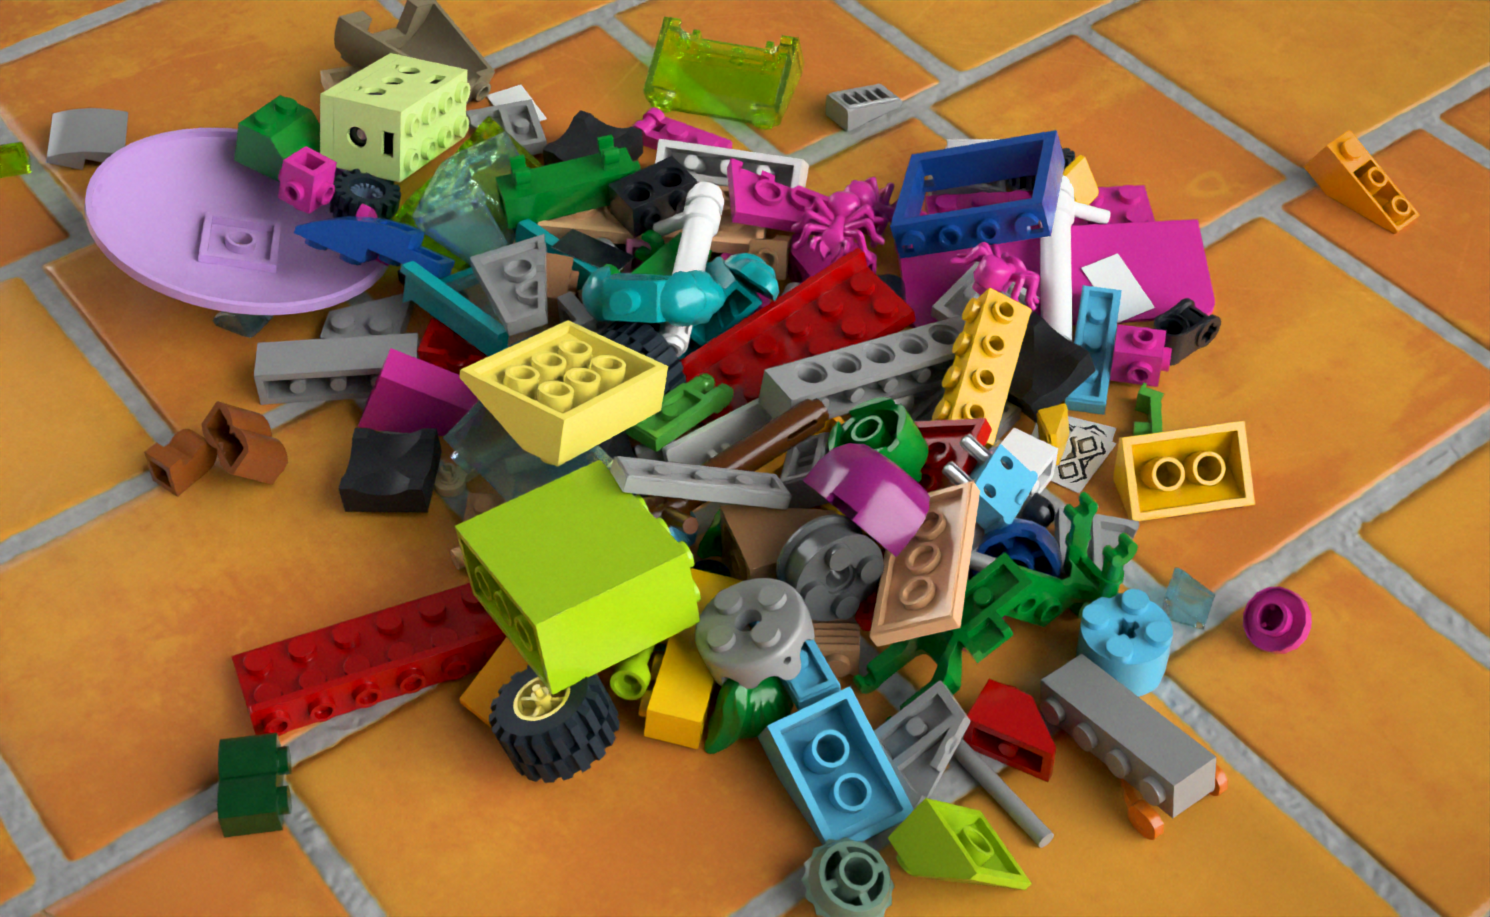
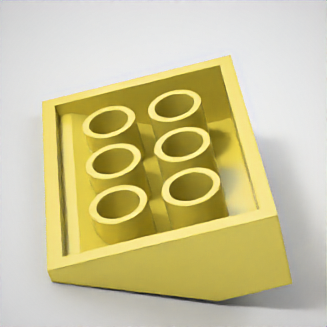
M567 320L461 369L459 378L523 450L539 457L544 463L558 467L661 411L668 366Z

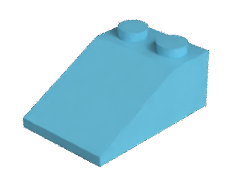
M850 686L768 725L758 736L778 779L822 845L828 839L840 840L844 837L863 842L903 822L914 810Z

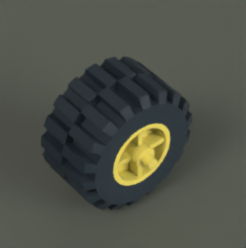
M527 665V669L521 673L519 671L510 677L512 680L508 684L502 685L498 691L500 696L492 701L490 708L493 712L489 715V723L492 726L491 730L517 772L522 776L526 775L528 780L535 782L542 778L544 783H552L560 777L564 781L573 778V774L580 770L582 773L591 768L590 764L593 761L600 760L606 754L604 749L612 746L616 739L614 732L619 730L618 711L597 673L590 677L586 676L578 683L552 695L532 668Z

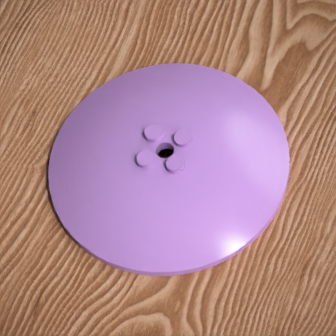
M183 129L160 133L135 141L117 150L105 159L96 169L87 186L85 197L86 223L95 243L105 256L119 269L145 286L192 305L249 315H286L311 312L340 304L363 293L373 286L389 267L376 260L365 262L361 265L349 264L339 258L340 253L331 249L324 251L312 248L305 244L306 238L294 234L295 227L298 225L333 218V213H330L329 209L330 202L307 214L279 199L280 182L234 161L238 129ZM336 168L334 181L338 174L342 176V172L347 170Z

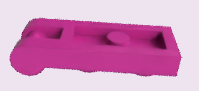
M655 107L650 108L643 115V121L639 120L631 126L642 130L643 146L657 150L659 139L732 149L731 140L665 117L664 113Z

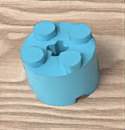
M1128 589L1124 593H1118L1113 598H1098L1083 609L1076 657L1083 654L1138 697L1146 695L1158 687L1165 673L1173 638L1171 621L1163 609L1150 601L1148 595L1139 589Z

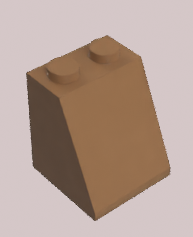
M733 504L720 506L722 566L727 577L743 581L755 578L777 579V560L788 539L809 521L821 516L837 514L836 510L788 508V510Z

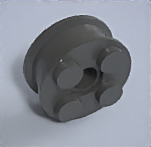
M838 514L825 515L809 521L788 539L777 560L776 578L794 587L802 596L811 619L816 621L848 619L857 612L860 603L864 600L866 601L877 587L880 576L884 571L883 555L879 546L872 539L863 535L861 528L849 517Z

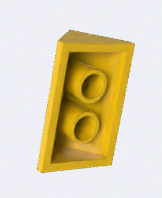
M1245 421L1119 438L1113 481L1129 520L1144 521L1255 505Z

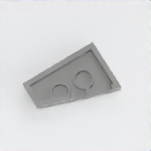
M544 234L469 257L472 271L509 336L548 324L547 255Z

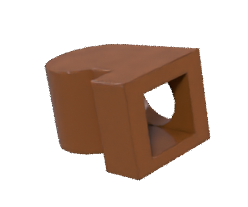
M182 429L177 432L169 444L164 447L156 442L144 451L153 481L177 497L213 467L217 458V449L210 446L205 438L190 429Z

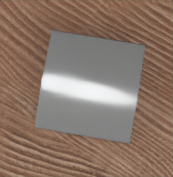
M85 108L53 113L46 163L83 170L85 159L104 162L105 159L117 150L125 147L128 112L112 109Z

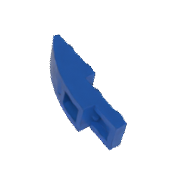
M357 216L328 218L298 225L294 230V234L306 238L305 244L324 251L331 249L340 253L339 258L342 261L353 265H361L362 263L376 260L377 257L382 262L393 266H400L401 264L415 261L439 279L450 275L455 260L421 246L426 231L387 219Z

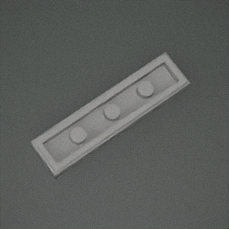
M621 456L614 457L610 469L622 492L785 510H788L792 495L776 474Z

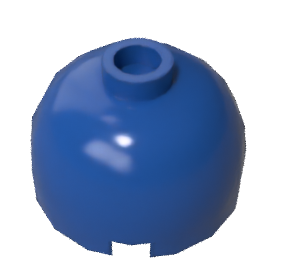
M1016 518L1009 526L984 534L976 552L995 558L1006 552L1017 565L1060 578L1062 556L1057 540L1045 527L1032 520ZM972 569L973 577L980 571Z

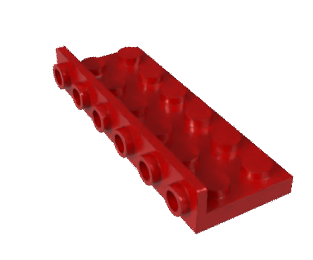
M860 248L854 249L814 276H810L803 283L784 295L777 297L775 301L773 300L751 316L744 318L726 332L711 339L707 344L685 358L680 359L687 383L696 376L699 377L700 374L707 373L715 378V386L713 388L723 383L734 389V397L726 408L724 407L718 414L714 412L699 422V426L703 427L759 398L765 369L898 333L916 321L914 310L867 267L865 253Z
M467 583L231 657L255 735L277 733L278 736H281L294 729L316 722H324L341 714L360 708H368L379 702L404 694L415 693L423 688L448 680L459 679L467 674L482 670L507 636L474 596L471 584Z

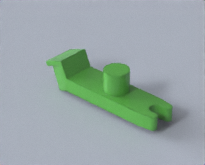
M1143 383L1138 392L1135 410L1147 414L1148 422L1134 421L1132 436L1162 432L1161 400L1164 393L1147 388V383Z

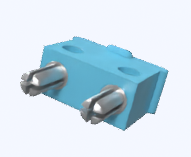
M967 434L960 441V446L978 461L970 476L953 461L944 466L942 473L955 485L974 481L980 490L976 522L984 529L986 534L1012 524L1036 483L1038 475L1035 471L1027 469L1003 445L999 444L988 451L971 434Z

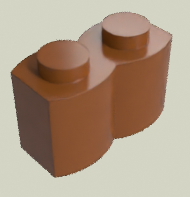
M217 401L202 422V431L207 443L217 449L221 466L230 474L273 485L288 464L285 447L278 439L272 437L270 425L267 419L260 413Z

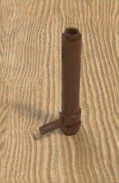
M817 398L813 400L805 399L700 466L755 472L823 429L825 422L829 420L828 410L822 401ZM654 495L650 497L642 496L649 512L655 518L661 517L668 528L672 526L686 534L695 533L699 526L697 519L690 516V512L707 502Z

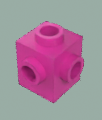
M307 146L303 147L283 160L282 168L278 175L280 182L278 198L307 214H310L322 205L328 204L335 193V185L333 183L337 162Z
M1118 324L1110 381L1138 385L1147 383V386L1158 387L1160 372L1169 371L1172 348L1164 347L1166 331Z

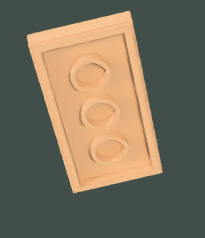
M974 481L928 492L930 496L929 510L923 524L897 557L885 549L884 571L880 576L869 636L877 647L960 628L980 490Z

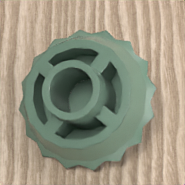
M847 837L840 840L828 839L823 846L813 848L812 857L804 862L806 872L801 881L807 888L805 899L814 904L816 915L823 917H884L886 908L892 905L891 893L895 886L890 877V868L880 853L865 842L854 841Z

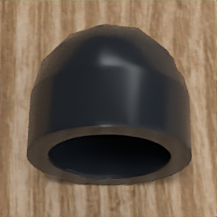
M1037 492L1027 503L1019 518L1032 520L1047 528L1054 521L1056 512L1053 504Z

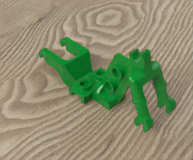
M1082 492L1079 495V505L1073 507L1071 504H1067L1063 511L1065 516L1071 521L1070 532L1067 533L1065 538L1067 548L1063 565L1069 578L1060 580L1017 565L1004 552L973 578L967 579L960 628L893 643L866 665L867 675L864 677L855 675L853 683L863 694L871 693L916 656L926 654L937 664L933 678L928 684L900 705V710L938 681L943 682L952 695H954L961 688L963 648L976 663H979L1014 635L1009 625L1002 619L1005 615L1041 627L1048 625L1068 608L1079 619L1082 618L1083 609L1089 603L1091 604L1101 597L1113 598L1118 594L1119 586L1124 580L1123 567L1136 554L1137 544L1128 534L1121 533L1118 536L1119 544L1115 548H1112L1110 545H1106L1103 548L1104 562L1101 571L1087 555L1088 542L1091 540L1092 520L1098 510V504L1088 493Z

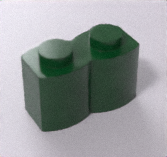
M277 733L220 739L218 749L219 781L217 810L224 838L283 830L284 815L292 813L289 785L283 786L284 775H289L292 772L289 746L281 747Z

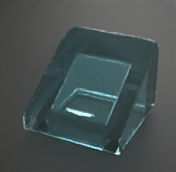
M220 311L214 317L213 322L216 326L251 338L274 315H249Z
M1175 567L1164 597L1162 609L1170 621L1204 630L1215 594L1185 571Z

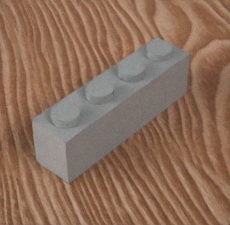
M418 333L257 343L254 379L260 404L368 398L390 348L420 359L417 352L420 345Z
M1080 654L1041 679L1040 708L1046 720L1052 725H1058L1074 738L1081 749L1087 752L1090 751L1105 763L1116 777L1126 780L1142 794L1149 804L1158 806L1171 818L1176 817L1215 789L1216 756L1083 654Z

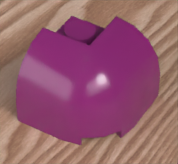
M848 443L833 448L816 463L803 479L808 486L842 514L849 517L895 557L900 554L923 524L929 510L930 496L925 488L896 463L865 444Z

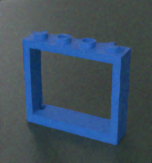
M1057 130L912 154L890 225L900 259L975 248L982 242L992 245L1051 236L1065 166V159ZM932 175L933 179L925 180V176ZM1036 175L1033 194L1030 199L920 216L926 192ZM1041 220L1043 228L1031 230L1030 226L1038 225V222Z

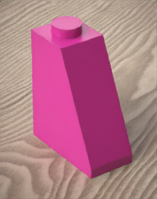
M390 348L369 394L358 427L401 433H412L422 428H437L438 436L461 438L468 423L476 425L484 405L459 378L460 375Z

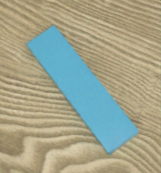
M1085 285L1082 287L1074 344L1080 345L1090 352L1096 371L1065 398L1067 410L1105 415L1122 290Z

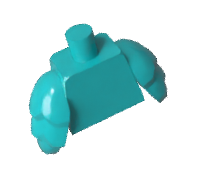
M748 253L734 254L726 260L719 256L712 262H708L705 272L709 273L713 280L724 287L727 297L724 305L712 315L708 323L692 326L688 348L677 358L679 360L685 358L707 344L711 339L718 337L737 325L744 318H747L762 304V300L757 293L775 301L780 290L773 268L767 265L760 257Z
M605 266L598 268L589 275L582 288V301L586 311L597 321L607 323L610 321L645 323L667 321L676 327L708 323L712 315L724 305L727 297L724 287L713 280L709 273L702 270L678 271L672 275L615 273L611 275L610 267Z

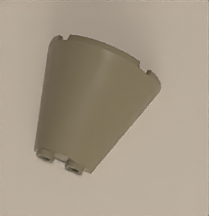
M407 0L397 27L373 34L368 32L372 18L364 11L342 15L338 18L334 34L335 49L340 52V57L350 65L364 69L389 53L467 69V83L470 84V95L466 104L473 99L481 101L490 92L491 85L489 82L495 73L494 69L436 0Z

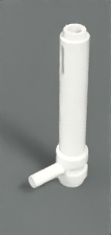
M1063 175L1051 236L1040 238L1041 317L1060 335L1072 342L1071 225L1074 222V217L1098 224H1107L1110 219V211L1075 202L1074 187L1070 180ZM1040 220V221L1038 222V224H1039L1040 228H1043V227H1042L1041 220Z
M699 182L695 184L687 193L683 212L653 225V230L662 237L680 229L683 230L672 274L678 271H705L712 238L718 233L720 216L724 206L722 191L713 183ZM667 321L661 322L658 333L672 346L677 353L676 356L680 357L688 348L693 325L676 327Z

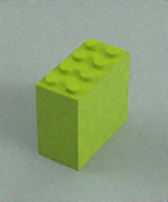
M601 460L595 461L455 525L474 596L552 695L578 683L586 676L590 677L700 622L697 602L701 601V595L696 583L692 579L690 568L695 563L689 547L685 542H677L665 521L661 517L655 518L649 512L645 501L639 494L634 496L632 493L622 492L612 473Z

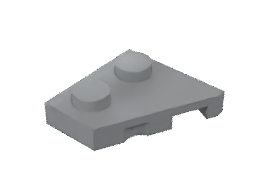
M532 99L466 111L469 127L510 157L523 154L525 157H531L541 154L547 145Z
M938 681L874 730L914 809L925 798L931 797L971 722L947 686L941 681Z

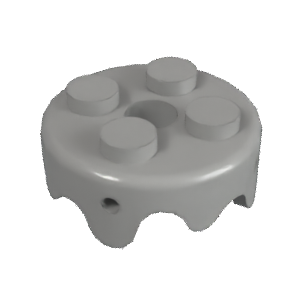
M773 578L745 580L721 590L706 605L699 616L700 622L697 623L695 628V642L698 652L716 683L722 686L730 678L747 689L756 688L762 680L771 676H778L787 681L794 679L801 669V647L806 640L814 639L812 619L802 596L791 585ZM760 621L753 627L752 631L742 632L743 628L749 623Z

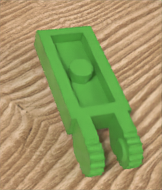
M707 373L700 374L699 377L696 376L688 383L683 382L665 394L661 411L626 429V434L657 452L712 413L718 414L724 407L726 408L734 397V389L723 383L713 388L715 386V378Z

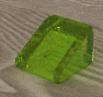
M23 142L0 145V178L31 173V157Z

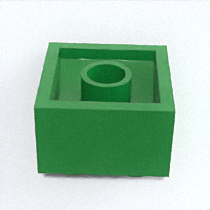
M279 95L238 123L234 161L279 182L278 175L284 159L305 146L320 153V123L311 109L298 104L292 98Z

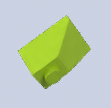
M925 798L888 837L898 853L896 858L899 865L914 877L920 876L942 881L1026 890L1032 884L980 810Z

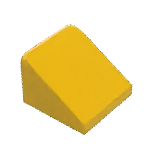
M1079 155L1064 169L1063 175L1070 180L1074 187V201L1089 205L1098 196L1099 191L1086 158Z
M1066 404L1037 410L1038 413L1036 414L1039 439L1058 448L1056 466L1060 465L1070 432Z

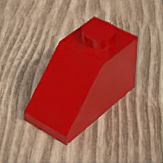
M989 678L967 715L971 722L964 733L963 740L980 754L1049 782L1053 773L1056 746L1033 697L1021 692L1014 686L1004 685Z

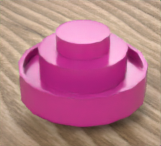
M1267 587L1257 592L1248 601L1243 613V628L1247 638L1256 647L1272 654H1286L1297 649L1307 639L1312 626V614L1307 602L1298 593L1283 587Z

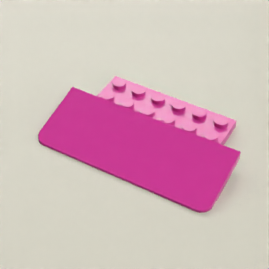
M1144 185L1098 187V196L1089 205L1110 211L1109 222L1107 224H1098L1074 217V222L1071 225L1072 325H1077L1083 285L1093 286L1081 268L1117 253L1155 307L1119 323L1154 321L1158 315L1176 306L1184 298H1190L1195 302L1196 308L1207 315H1211L1214 310L1215 298L1198 219L1155 221ZM1016 190L1012 192L925 196V211L929 215L1032 198L1033 191ZM1039 224L1030 226L1031 230L1040 228ZM1040 238L997 244L999 245L1001 256L1003 253H1009V256L1019 258L1025 265L1026 270L1037 273L1040 279ZM973 248L900 259L898 253L900 275L905 283L906 303L914 310L916 321L909 325L911 328L939 321L931 316L932 306L977 262L973 261L966 266H953L950 264V260L953 257H957L959 252L968 253ZM1039 280L1036 296L1040 299L1038 307L1033 312L1041 316V281ZM1024 283L1023 287L1027 289V284Z

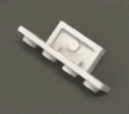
M759 398L664 446L662 448L665 462L701 465L772 421L773 418L758 402Z

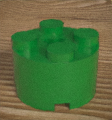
M878 397L864 401L849 410L852 417L843 425L838 421L832 428L828 438L829 451L848 443L865 444L896 463L916 482L919 483L921 480L922 472L920 470L928 457V444L901 403L900 405L895 404L894 400L888 397Z

